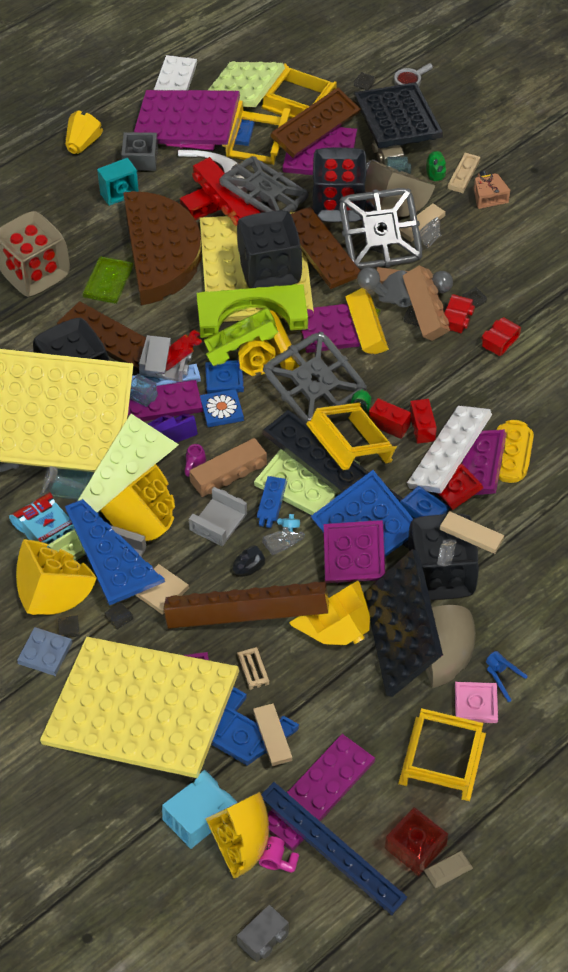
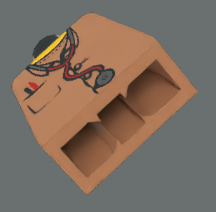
M481 171L475 178L474 194L478 209L509 203L510 189L498 174L488 175L486 171Z

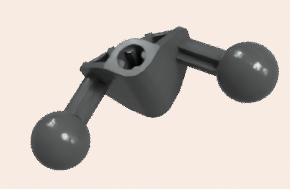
M365 267L358 273L357 281L360 287L365 290L373 289L378 294L379 300L382 303L397 304L400 307L412 305L403 279V275L407 273L406 271L400 270L389 275L383 284L380 283L378 271L372 267ZM438 271L433 274L432 280L438 289V293H446L452 288L453 278L448 272Z

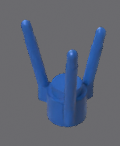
M495 651L486 660V663L489 665L487 671L492 674L507 701L511 702V698L496 672L501 673L509 667L525 679L528 676L508 662L498 651Z

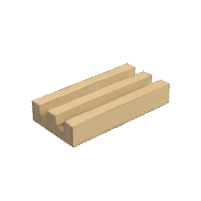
M257 647L238 652V659L249 690L253 689L254 686L258 688L262 684H265V686L269 685V679ZM253 653L255 655L258 667L260 669L262 679H259L256 668L254 666L251 657V654ZM243 656L247 657L255 681L251 680Z

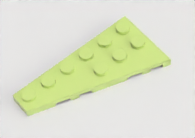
M130 414L77 501L84 499L98 512L179 444Z

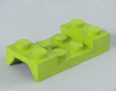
M266 307L204 340L209 351L206 355L213 366L225 363L229 359L228 351L236 350L241 344L253 341L257 336L260 337L261 341L269 340L278 333L275 319L269 308Z

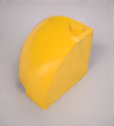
M155 464L128 485L100 511L114 527L143 535L146 541L160 537L170 528L174 520L172 514L175 503L173 495H170L167 489L168 481Z
M23 539L18 555L16 578L18 594L27 614H58L75 607L91 592L97 577L85 563L79 564L73 560L74 556L62 549H59L58 552L47 548L48 544Z
M260 792L205 818L234 879L245 874L257 864L268 842L269 820Z

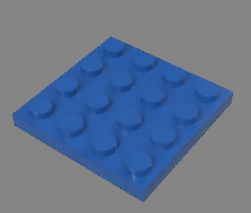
M374 470L311 515V518L323 533L324 524L383 520L385 557L408 540L409 526L413 520Z

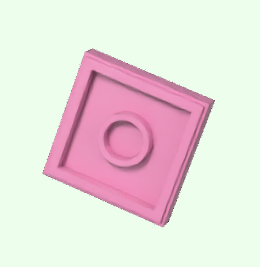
M455 682V716L481 723H497V683Z

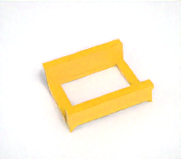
M285 63V69L263 97V105L261 107L264 110L281 116L284 108L291 109L289 119H292L309 106L274 94L284 80L320 92L321 94L315 102L336 89L337 82L334 81L332 83L294 70Z
M239 100L228 145H222V147H226V157L245 160L254 156L265 164L274 165L280 148L276 141H274L271 157L233 151L235 139L242 119L279 125L278 127L288 121L291 109L284 108L281 117L243 111V101Z
M360 403L317 408L311 421L306 423L342 470H348L356 456L377 453L385 463H391V457L397 446L390 444L360 407ZM352 412L349 417L350 421L370 445L352 447L326 415Z
M421 708L420 716L415 719L399 784L407 786L409 778L462 790L461 800L470 801L486 733L482 732L483 723ZM424 719L476 731L464 779L412 766Z

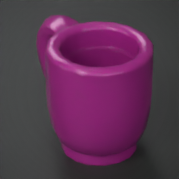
M192 444L187 449L185 475L187 477H190L189 470L207 462L205 450L199 444Z

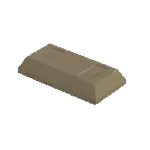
M460 850L424 869V872L436 889L472 870L473 867L463 851Z

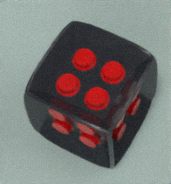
M337 147L315 150L313 156L314 186L312 210L321 221L342 222L339 201L341 197L366 193V154L364 150ZM366 200L351 201L365 212ZM347 207L349 222L362 220L361 216Z

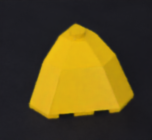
M359 581L354 582L329 598L328 614L299 616L289 623L294 628L323 644L347 645L352 641L354 644L360 642L365 638L363 634L369 631L370 614Z

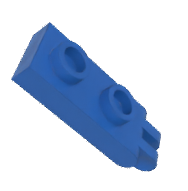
M267 476L257 518L260 519L259 526L264 527L267 520L266 527L271 528L273 521H277L287 485L286 479Z

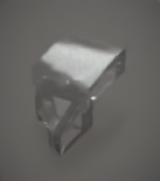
M438 217L431 220L419 231L421 243L428 248L441 236L440 219Z
M283 527L282 532L278 531L264 536L262 543L272 555H275L301 541L305 534L301 531L299 533L291 532L287 527Z
M443 540L440 546L438 565L448 566L452 563L456 540Z

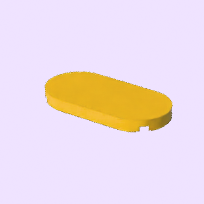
M509 420L497 428V430L505 429L507 434L498 480L514 483L522 480L527 475L534 434L526 423L519 420Z

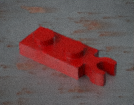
M193 330L189 336H182L169 347L166 364L167 371L192 353L193 346L201 344L202 340L197 338L200 332Z

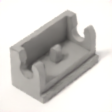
M151 336L145 365V372L148 377H165L171 338Z

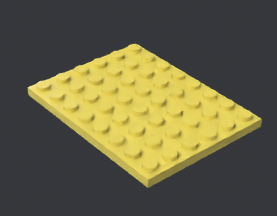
M229 216L200 218L205 291L249 289L240 263L237 226L232 223ZM302 252V276L300 282L296 284H304L307 309L313 311L308 261ZM263 308L239 310L228 316L223 322L241 321L263 310Z
M0 349V462L95 472L127 420L133 364Z
M86 637L40 742L42 745L198 778L237 679L239 668L234 665Z

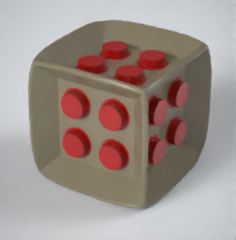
M31 211L0 227V271L23 295L27 297L36 295L68 275L70 262L66 242L59 230L43 215L36 211Z

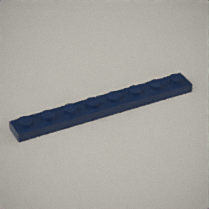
M275 782L261 794L266 807L390 915H393L407 900V896Z

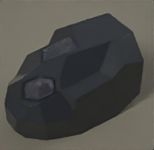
M256 545L243 550L233 563V573L236 576L245 577L260 570L265 565V557L262 551Z

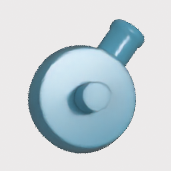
M289 514V518H279L277 520L278 525L288 527V532H293V528L300 527V519H294V514Z

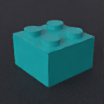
M128 158L97 169L100 194L108 206L123 201V192H139L137 170Z

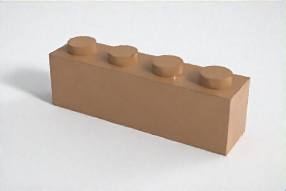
M419 265L404 274L403 279L424 338L433 341L450 331L449 321L444 315V307L438 298V289L433 283L431 271Z
M253 438L189 470L190 482L201 497L212 494L213 487L219 489L223 486H228L233 481L267 465V453L257 440Z

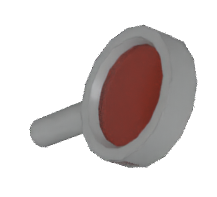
M429 63L417 71L410 68L398 70L394 76V84L396 86L416 82L419 87L421 75L431 70L433 66Z

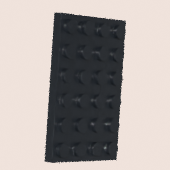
M416 82L354 92L356 103L378 148H387L395 145L401 146L407 143H419L421 141L443 138V131Z
M413 549L364 592L386 696L391 697L396 695L443 656L419 551Z

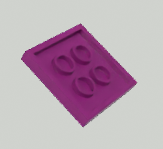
M348 303L315 307L313 311L307 309L308 329L302 330L303 340L320 331L324 332L338 349L360 346ZM317 341L305 347L306 353L316 351ZM322 342L321 351L329 350L324 342Z
M383 520L324 524L326 583L372 581L380 579L385 574Z

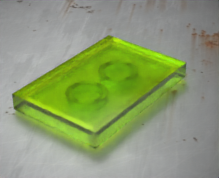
M99 256L83 292V297L117 304L133 268V263Z

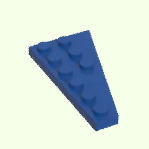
M84 499L65 506L66 512L109 606L165 582V578L158 574L125 539L100 518L98 513Z

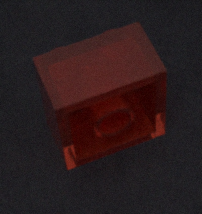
M413 807L386 836L385 849L419 876L447 846L448 833Z

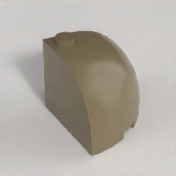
M371 160L365 181L366 192H372V190L376 189L381 191L409 188L414 198L416 212L429 201L435 185L404 171L399 172L397 169ZM402 195L379 198L381 210L393 209ZM407 198L398 208L397 217L409 216ZM366 199V201H370L374 205L373 199Z
M458 605L432 607L443 656L426 669L432 688L453 680L462 669L466 668L472 657L476 630L472 613L465 607Z

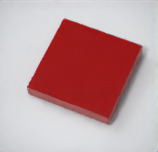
M460 464L443 492L437 494L454 510L484 487L463 464Z

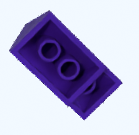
M182 414L176 418L163 415L147 423L176 443L198 435L195 418L189 414Z

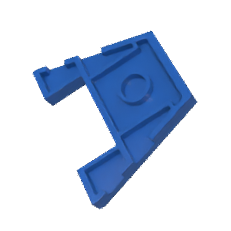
M233 687L214 735L212 745L248 766L267 751L257 723L237 712L246 700V694ZM282 716L279 720L285 738L298 731L299 724L289 718Z

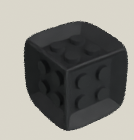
M277 210L240 218L237 223V244L242 271L248 287L287 286L300 282L302 276V251L299 235L290 212Z
M74 318L60 323L40 333L33 340L34 353L109 361L102 341L82 318Z
M447 514L418 517L413 519L409 526L408 549L409 552L412 549L419 551L430 600L467 597L473 595L477 588L479 575L478 547L440 530V526ZM457 514V515H459V516H461V517H464V518H466V519L472 521V519H471V517H470L469 515Z

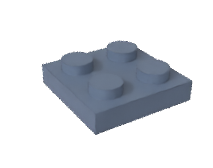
M34 627L17 659L18 664L56 676L72 645V639Z

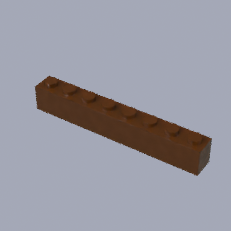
M311 582L286 586L275 585L266 588L254 587L245 590L233 589L224 592L213 591L203 594L193 593L182 596L172 595L165 598L163 609L168 628L328 614L329 598L326 582Z

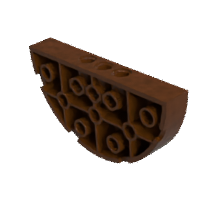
M123 192L141 305L155 303L163 300V297L169 294L174 295L183 289L196 274L197 267L201 261L200 230L192 214L181 204L170 198L148 192Z

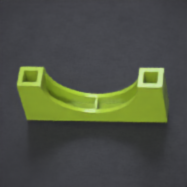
M304 284L197 293L201 338L210 337L218 333L222 322L228 316L246 308L264 309L268 307L269 310L278 313L286 320L290 330L308 329Z

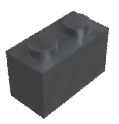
M268 905L237 935L238 945L256 962L261 958L265 959L270 955L273 950L272 947L277 942L281 943L287 938L289 922Z

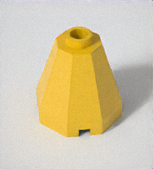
M76 111L69 117L65 142L69 152L79 154L101 136L103 128L100 129L101 122L91 114L81 115V111Z
M259 336L253 341L241 344L238 351L240 369L251 376L256 375L255 372H261V375L265 374L263 366L276 356L275 348L267 340L261 341Z

